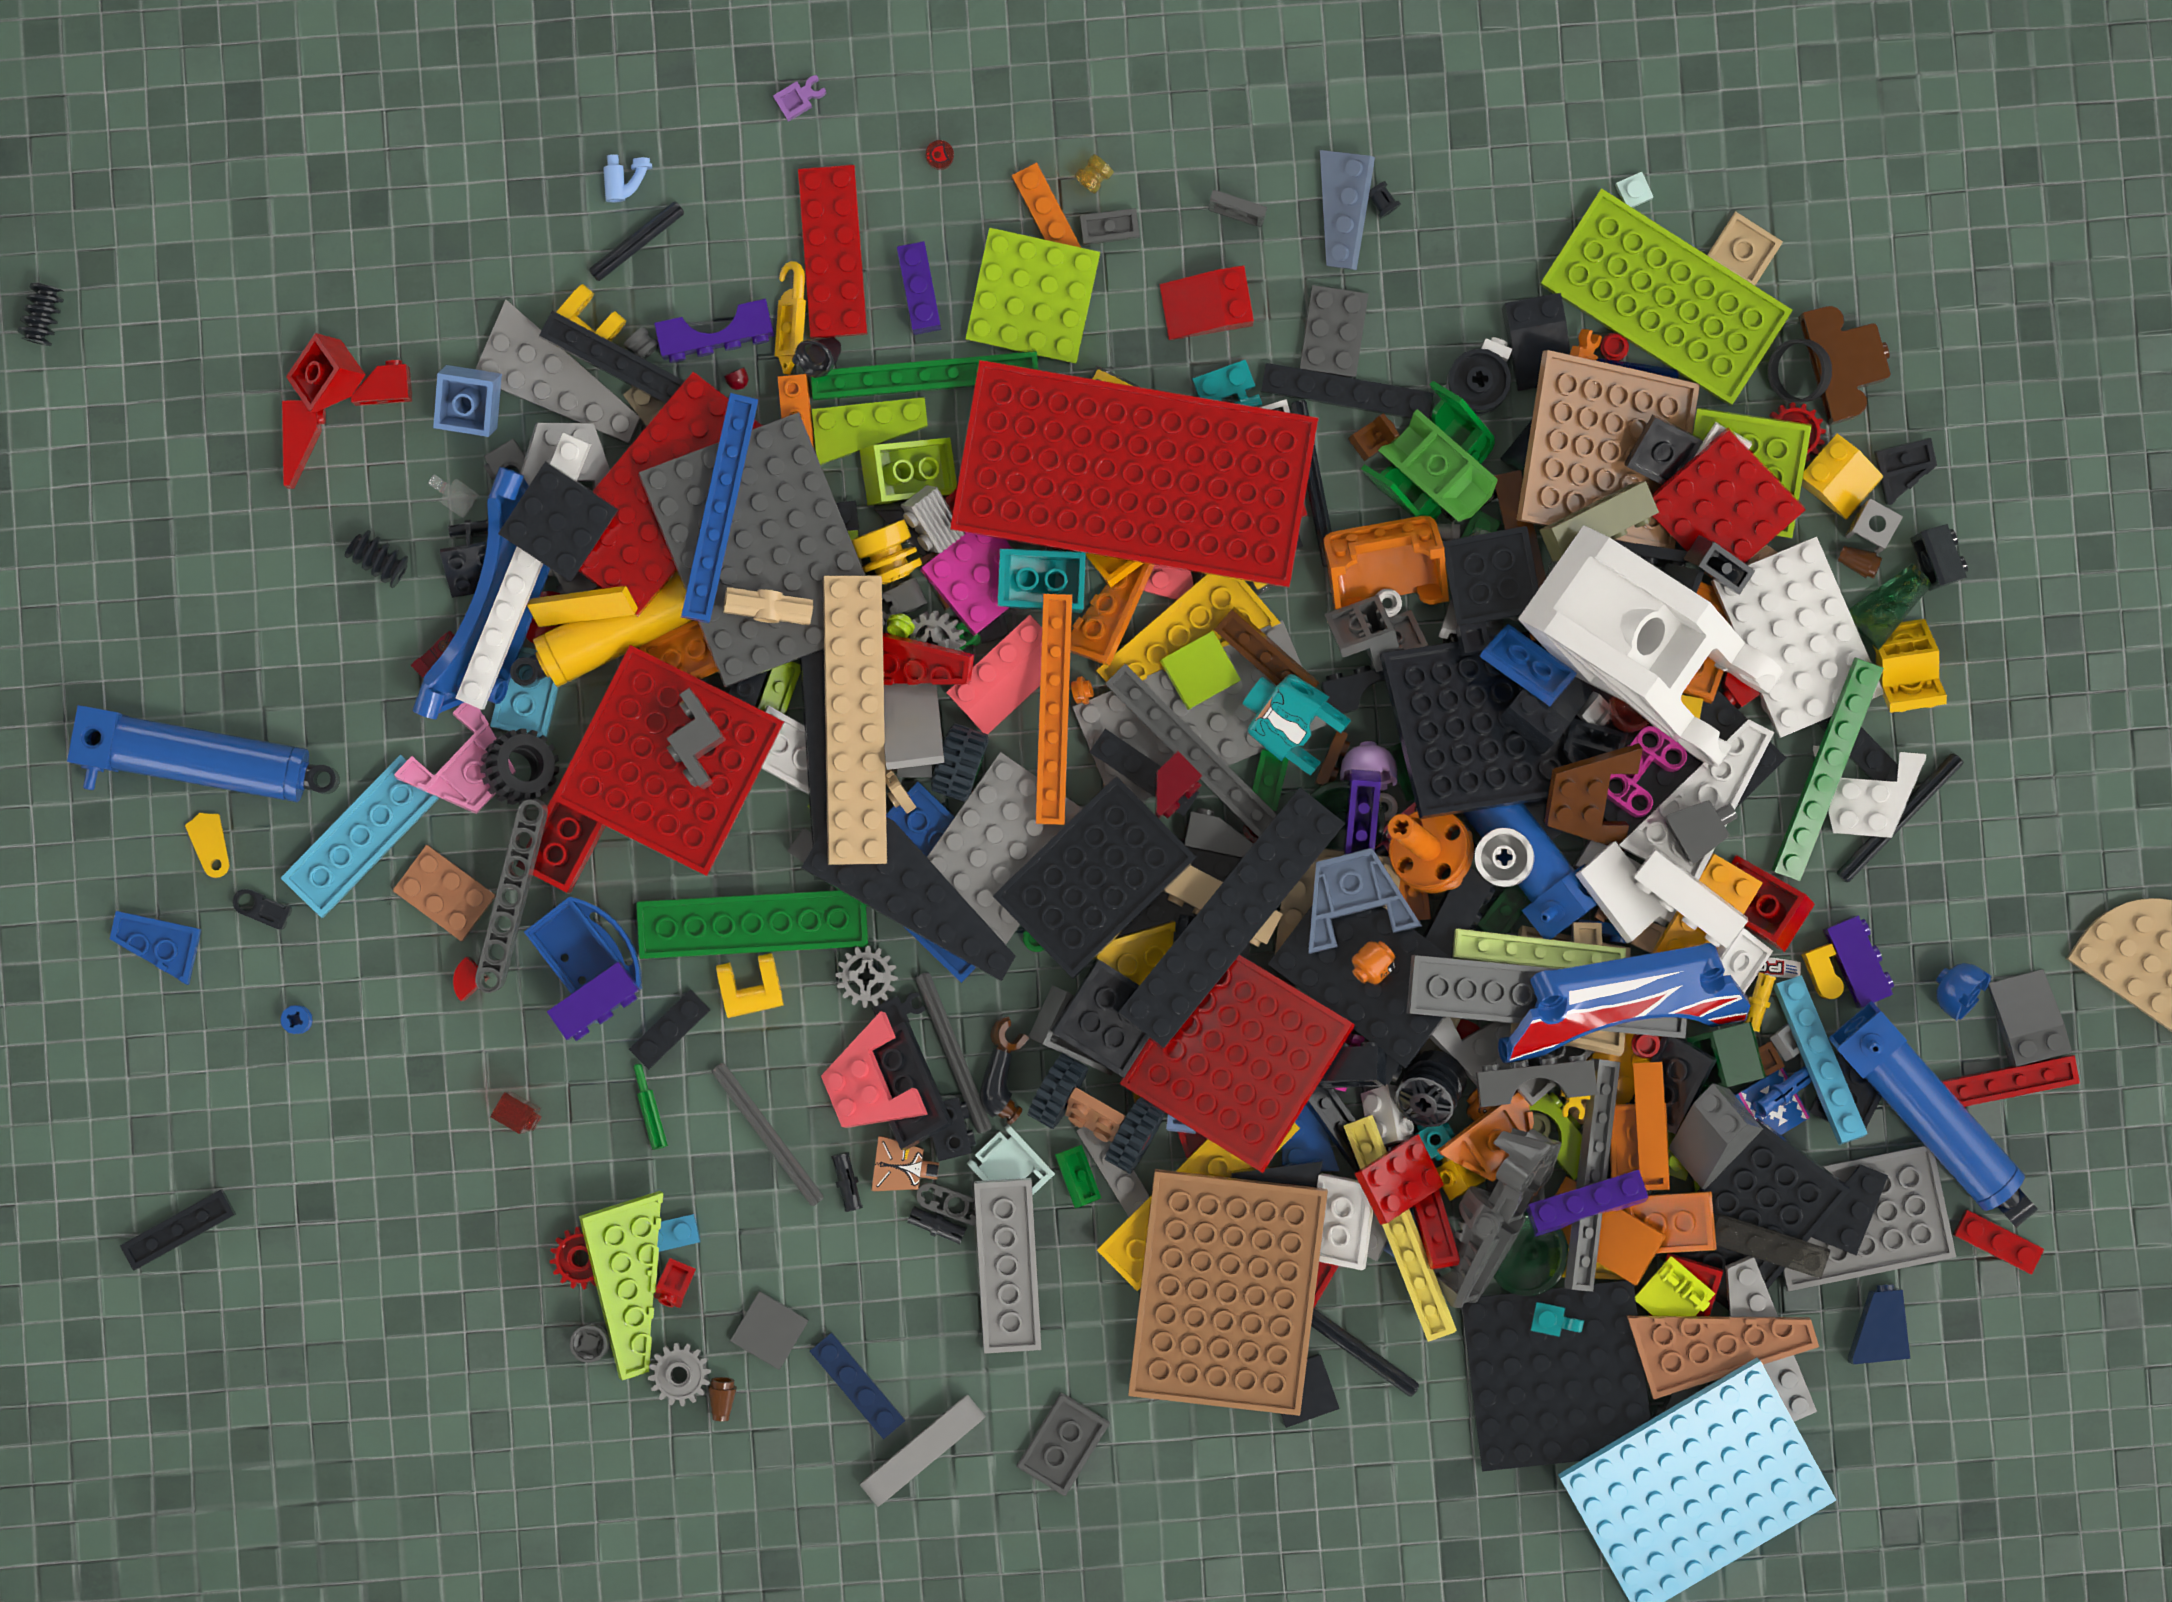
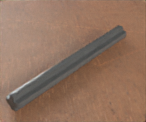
M929 972L922 973L916 976V982L963 1098L966 1101L975 1128L979 1134L989 1131L992 1128L991 1123L981 1103V1098Z
M724 1063L717 1065L712 1070V1074L811 1206L818 1204L824 1198L822 1193Z

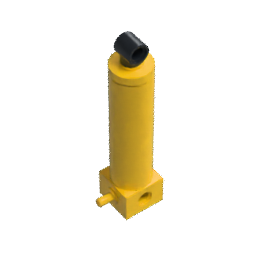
M678 571L675 572L639 617L627 615L566 623L546 632L545 635L542 634L534 638L533 641L537 652L528 658H519L513 662L510 669L511 678L518 685L524 688H531L536 686L541 679L551 677L554 684L559 687L624 655L629 645L638 648L692 621L691 619L681 617L686 591ZM526 665L533 668L532 677L529 680H521L519 676L520 669Z

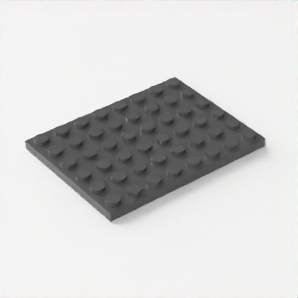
M799 412L753 429L751 432L710 623L698 621L724 687L824 649L823 576H865ZM719 443L641 471L638 474L685 591L688 586ZM726 588L745 589L756 592L761 589L773 590L783 593L784 596L813 600V611L810 625L779 621V623H765L754 620V617L723 613ZM882 617V626H884L885 622Z

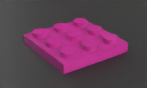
M965 533L964 536L960 537L955 543H952L951 546L924 565L920 571L972 635L975 636L1010 608L998 606L1000 549L1013 548L1005 539Z

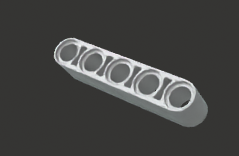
M967 1394L859 1485L875 1505L879 1507L979 1424L986 1416Z

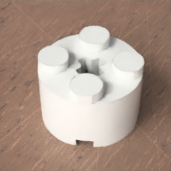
M1499 828L1487 833L1480 840L1475 851V863L1479 873L1485 880L1497 886L1510 887L1521 883L1530 874L1534 865V851L1528 839L1518 831L1509 828ZM1504 849L1507 850L1509 855H1513V859L1509 860L1506 866H1502V861L1497 860V855H1501Z

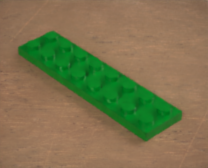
M840 890L637 902L639 959L869 946L866 905Z

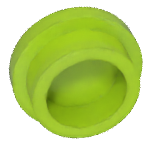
M899 613L888 617L887 631L889 634L908 638L914 632L915 626L907 615Z

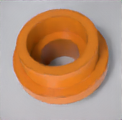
M1083 676L1077 677V681L1071 682V690L1077 704L1083 703L1084 705L1090 704V697L1094 696L1091 682L1089 680L1086 681Z

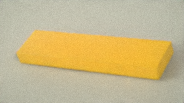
M626 586L531 598L527 603V607L539 627L634 615L638 609Z

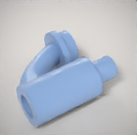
M607 155L608 166L603 167L606 202H623L625 198L631 196L639 187L646 171L652 169L650 158H634L631 169L636 171L630 181L624 184V169L622 165H619L618 155Z

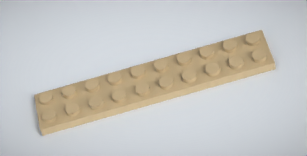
M823 576L828 865L887 864L882 576Z

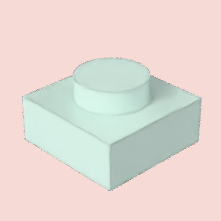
M1642 172L1615 184L1622 202L1632 208L1653 199L1652 192Z

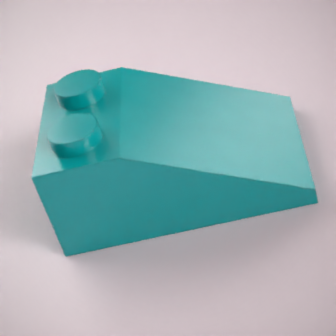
M1000 549L998 606L1043 611V594L1072 595V613H1082L1084 610L1086 553Z

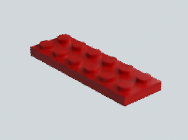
M855 165L798 169L811 339L868 335Z

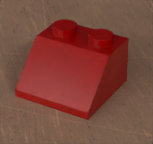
M315 333L286 378L308 410L315 413L351 397L366 374L342 340Z

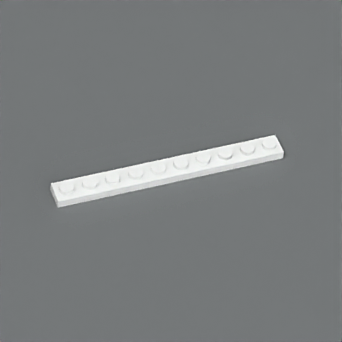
M562 433L550 464L577 481L592 444L567 433ZM516 547L456 696V699L479 709H485L543 566V563L519 547Z

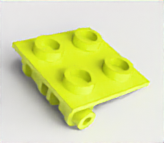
M1671 1256L1634 1298L1637 1303L1653 1316H1696L1700 1310L1703 1312L1709 1306L1710 1302L1708 1301L1715 1293Z

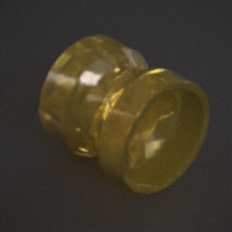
M1093 154L1088 159V165L1085 168H1080L1074 176L1086 189L1096 194L1101 188V183L1104 180H1108L1114 174V171L1099 156Z

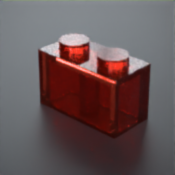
M512 1091L504 1092L490 1116L518 1134L534 1131L542 1116L538 1115L541 1110L540 1107Z

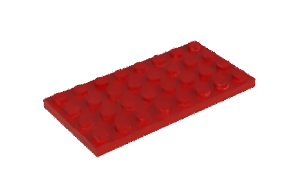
M695 372L691 373L593 490L594 493L619 510L581 566L579 572L601 589L626 586L638 607L634 614L637 617L640 616L677 571L638 474L641 471L719 443L728 398ZM754 419L752 430L763 426Z

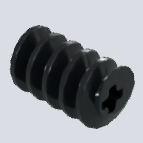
M31 283L29 288L36 292V294H28L26 299L33 303V305H25L23 307L24 311L30 315L21 316L20 318L21 322L27 326L18 327L17 331L24 336L21 339L44 346H52V343L45 339V336L55 335V332L49 329L48 325L58 324V321L52 318L51 314L61 313V310L55 307L54 303L64 302V299L57 295V292L64 291L41 283Z
M367 530L362 535H357L347 547L344 557L349 558L353 555V563L357 565L362 562V569L365 571L372 568L371 575L377 577L381 574V581L383 583L391 580L390 587L393 589L405 574L409 557L405 555L402 559L398 560V549L389 554L390 544L386 543L379 547L380 537L378 536L370 541V530Z

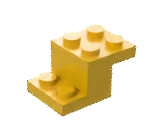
M1925 619L1869 627V638L1876 652V665L1884 668L1879 682L1883 689V698L1890 713L1947 704V695L1939 679V649Z

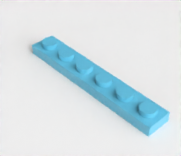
M1802 975L1776 983L1773 988L1838 1145L1864 1137L1868 1133Z

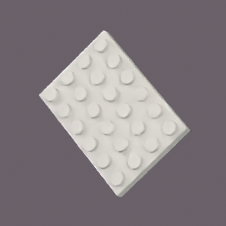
M1817 537L1748 565L1755 572L1740 595L1715 580L1711 581L1729 625L1746 644L1767 655L1783 670V674L1770 693L1760 694L1778 738L1831 717L1854 658L1856 657L1871 663ZM1880 682L1877 684L1872 699L1883 695Z

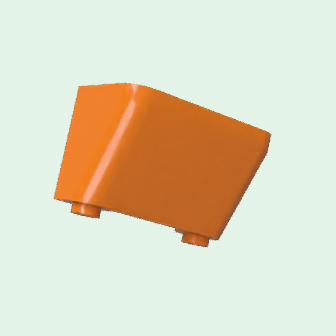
M1411 517L1334 531L1325 536L1324 549L1334 610L1371 598L1383 589H1392L1399 595L1417 592L1420 601L1429 605L1449 601L1444 546L1437 523L1432 517Z

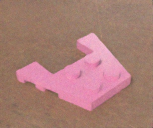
M462 703L453 712V716L474 733L469 740L435 775L430 773L411 756L394 774V777L477 814L496 794L491 795L488 789L491 787L488 783L484 785L482 779L486 775L485 773H480V767L485 764V762L481 761L482 755L487 753L485 749L497 738L481 710L470 704ZM508 759L509 769L514 775L516 770Z

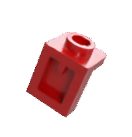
M669 1258L656 1286L654 1297L664 1306L681 1308L696 1268Z

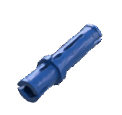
M1806 1065L1781 1084H1774L1770 1087V1092L1753 1103V1108L1759 1116L1766 1117L1780 1105L1785 1106L1790 1102L1792 1096L1812 1082Z

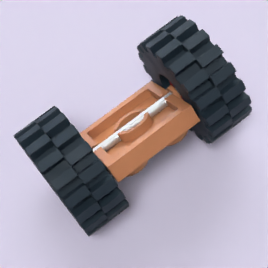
M1062 1053L1044 1078L1029 1107L1027 1115L1051 1129H1054L1059 1124L1064 1115L1069 1117V1121L1075 1126L1081 1128L1084 1126L1093 1131V1134L1098 1139L1104 1142H1108V1140L1112 1142L1106 1153L1105 1160L1131 1174L1140 1162L1143 1154H1145L1149 1144H1151L1154 1135L1163 1121L1165 1112L1140 1097L1125 1119V1115L1080 1090L1089 1067Z

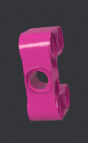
M1652 726L1643 728L1631 743V745L1639 743L1643 748L1638 774H1611L1610 781L1615 779L1623 784V791L1619 794H1614L1608 788L1607 799L1635 818L1645 816L1653 806L1652 796L1637 784V781L1652 761L1668 772H1675L1682 768L1687 760V753L1682 745L1658 728ZM1645 734L1654 735L1657 739V745L1653 748L1646 747L1642 742V736ZM1668 751H1676L1680 755V763L1676 765L1669 764L1666 761L1665 754ZM1636 796L1644 798L1647 803L1646 809L1642 811L1635 810L1632 807L1631 800Z

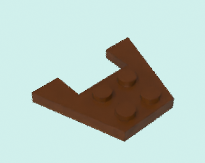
M1638 743L1554 768L1552 770L1544 818L1547 826L1607 846L1614 841L1620 845L1627 838L1629 828L1627 822L1603 821L1611 774H1638L1643 750L1642 746Z

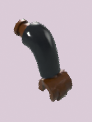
M1009 1016L1000 1018L991 1029L990 1037L997 1049L993 1048L980 1089V1098L985 1111L992 1118L997 1115L1002 1119L1006 1117V1122L1011 1125L1017 1120L1023 1109L1020 1106H1014L1015 1102L1010 1099L1012 1093L1007 1087L1008 1072L1012 1059L1010 1052L1011 1050L1020 1049L1029 1037L1025 1034H1019L1013 1042L1008 1043L1005 1038V1032L1011 1026V1019Z

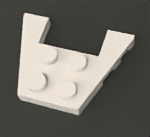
M1813 746L1815 757L1820 746ZM1900 752L1897 782L1841 778L1828 809L1833 833L1892 838L1927 755Z

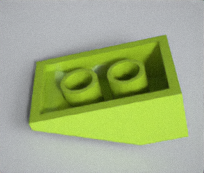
M950 437L879 444L860 449L868 506L905 502L926 485L937 487L942 496L950 495L957 488Z

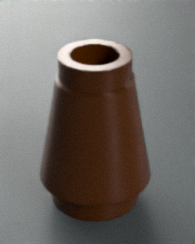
M1844 546L1838 562L1843 563V565L1865 579L1867 577L1874 579L1883 558L1877 556V552Z
M727 1377L712 1378L711 1385L708 1386L712 1419L715 1421H729L737 1387L734 1385V1379Z

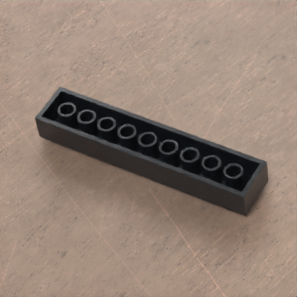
M1300 787L1127 1000L1118 1014L1157 1046L1164 1049L1345 823Z

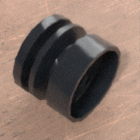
M1429 1050L1416 1055L1396 1091V1103L1401 1113L1416 1125L1424 1127H1438L1448 1122L1466 1088L1467 1075L1464 1067L1457 1059L1445 1052Z

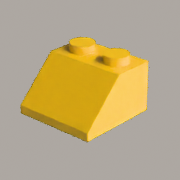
M1837 433L1805 469L1802 487L1847 520L1881 481L1883 475L1859 449Z

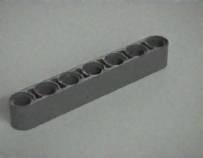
M539 799L523 801L517 810L476 973L475 983L479 990L484 993L495 992L501 989L506 982L548 815L546 804ZM530 804L536 805L539 809V816L536 820L530 819L526 814V809ZM523 832L529 833L532 837V844L529 848H525L520 844L519 837ZM516 860L522 861L525 865V872L521 876L516 875L512 869V865ZM508 888H513L517 891L518 900L516 903H510L506 900L505 893ZM501 916H506L510 919V930L503 931L500 929L498 920ZM494 944H499L504 949V955L501 959L495 958L491 953V948ZM487 972H492L497 977V983L494 987H490L485 983L484 976Z

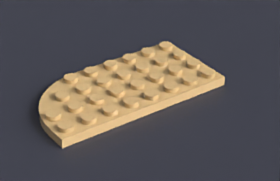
M2141 899L2124 903L2098 917L2082 934L2066 960L2172 1032V900Z

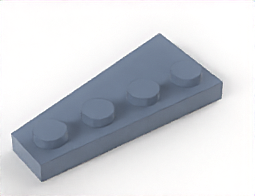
M1320 150L1326 266L1357 270L1375 157Z

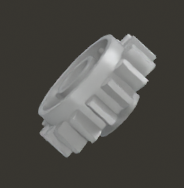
M676 1342L672 1351L668 1346L663 1347L665 1355L662 1356L656 1353L654 1357L658 1363L649 1365V1368L654 1370L655 1374L648 1376V1380L656 1382L651 1390L661 1391L658 1398L660 1400L666 1396L669 1397V1405H673L676 1400H679L680 1405L685 1406L687 1398L692 1403L696 1402L695 1393L704 1395L706 1392L702 1385H710L711 1383L709 1379L705 1378L706 1374L712 1372L711 1368H705L704 1365L709 1360L708 1357L701 1359L699 1357L701 1349L698 1348L694 1352L691 1351L690 1343H687L683 1349L680 1347L679 1342ZM680 1366L686 1369L688 1374L686 1381L679 1382L674 1379L673 1369Z

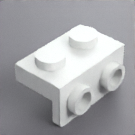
M1386 1085L1361 1093L1365 1117L1373 1115L1385 1147L1403 1142L1414 1135L1413 1122L1401 1113L1396 1103V1091L1399 1087L1396 1085Z

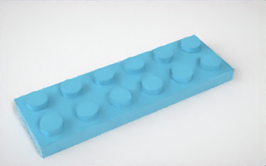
M399 755L281 877L321 918L328 914L439 799L437 796L394 777V774L407 761L402 755Z

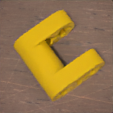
M581 284L556 313L612 342L625 326L627 320L614 311L594 331L578 317L594 296V293L589 288Z
M772 953L758 956L763 984L739 990L736 987L731 963L716 965L727 1018L784 1006Z

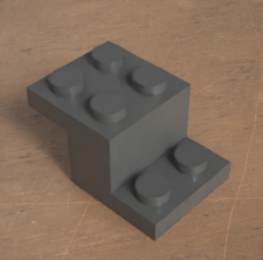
M1378 595L1324 614L1342 657L1366 650L1376 672L1383 670L1380 660L1382 653L1428 646L1412 610L1388 617Z
M688 688L679 694L684 700L679 704L688 718L694 720L669 736L667 739L670 745L666 748L675 761L684 763L687 769L683 773L691 785L694 787L698 785L702 789H706L713 782L698 759L726 741V739L695 693Z

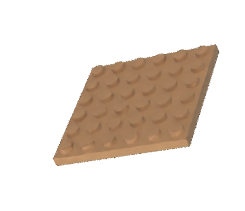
M1550 350L1543 351L1517 520L1548 526L1634 482L1646 481L1651 494H1653L1662 484L1626 467L1624 463L1652 414L1692 434L1700 385ZM1653 516L1650 517L1651 522L1638 528H1635L1633 525L1626 529L1628 532L1626 535L1614 539L1675 549L1676 542Z

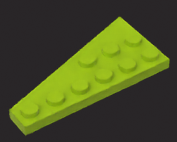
M662 1191L579 1216L618 1376L622 1381L649 1372L652 1337L650 1336L651 1320L654 1317L653 1295L656 1291L659 1248L657 1247L658 1232L661 1229L660 1207L661 1203H663Z

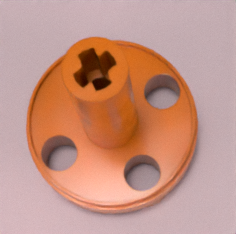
M1418 811L1408 816L1405 814L1395 815L1388 824V832L1392 836L1389 856L1398 877L1411 888L1424 893H1439L1459 887L1470 869L1474 856L1472 833L1466 825L1453 814L1420 820ZM1460 829L1459 837L1451 840L1452 833ZM1409 862H1413L1411 871L1404 873L1405 866ZM1451 868L1450 876L1442 880L1443 872Z

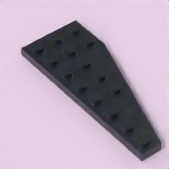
M886 817L887 864L828 865L826 823L801 869L995 979L1003 980L1016 957L1014 953L893 820Z

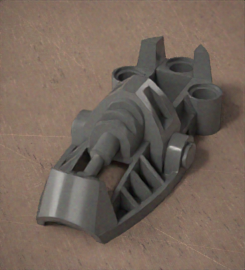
M1515 1128L1512 1129L1511 1133L1503 1131L1494 1141V1144L1508 1153L1509 1157L1503 1161L1496 1173V1178L1499 1181L1492 1193L1474 1186L1467 1189L1459 1204L1460 1213L1464 1220H1460L1458 1225L1462 1230L1455 1232V1236L1460 1240L1457 1248L1460 1262L1455 1266L1454 1270L1437 1278L1440 1289L1449 1306L1462 1308L1466 1302L1476 1303L1522 1229L1525 1222V1211L1532 1198L1537 1196L1540 1188L1546 1184L1552 1175L1561 1142L1549 1139L1535 1129L1525 1132Z

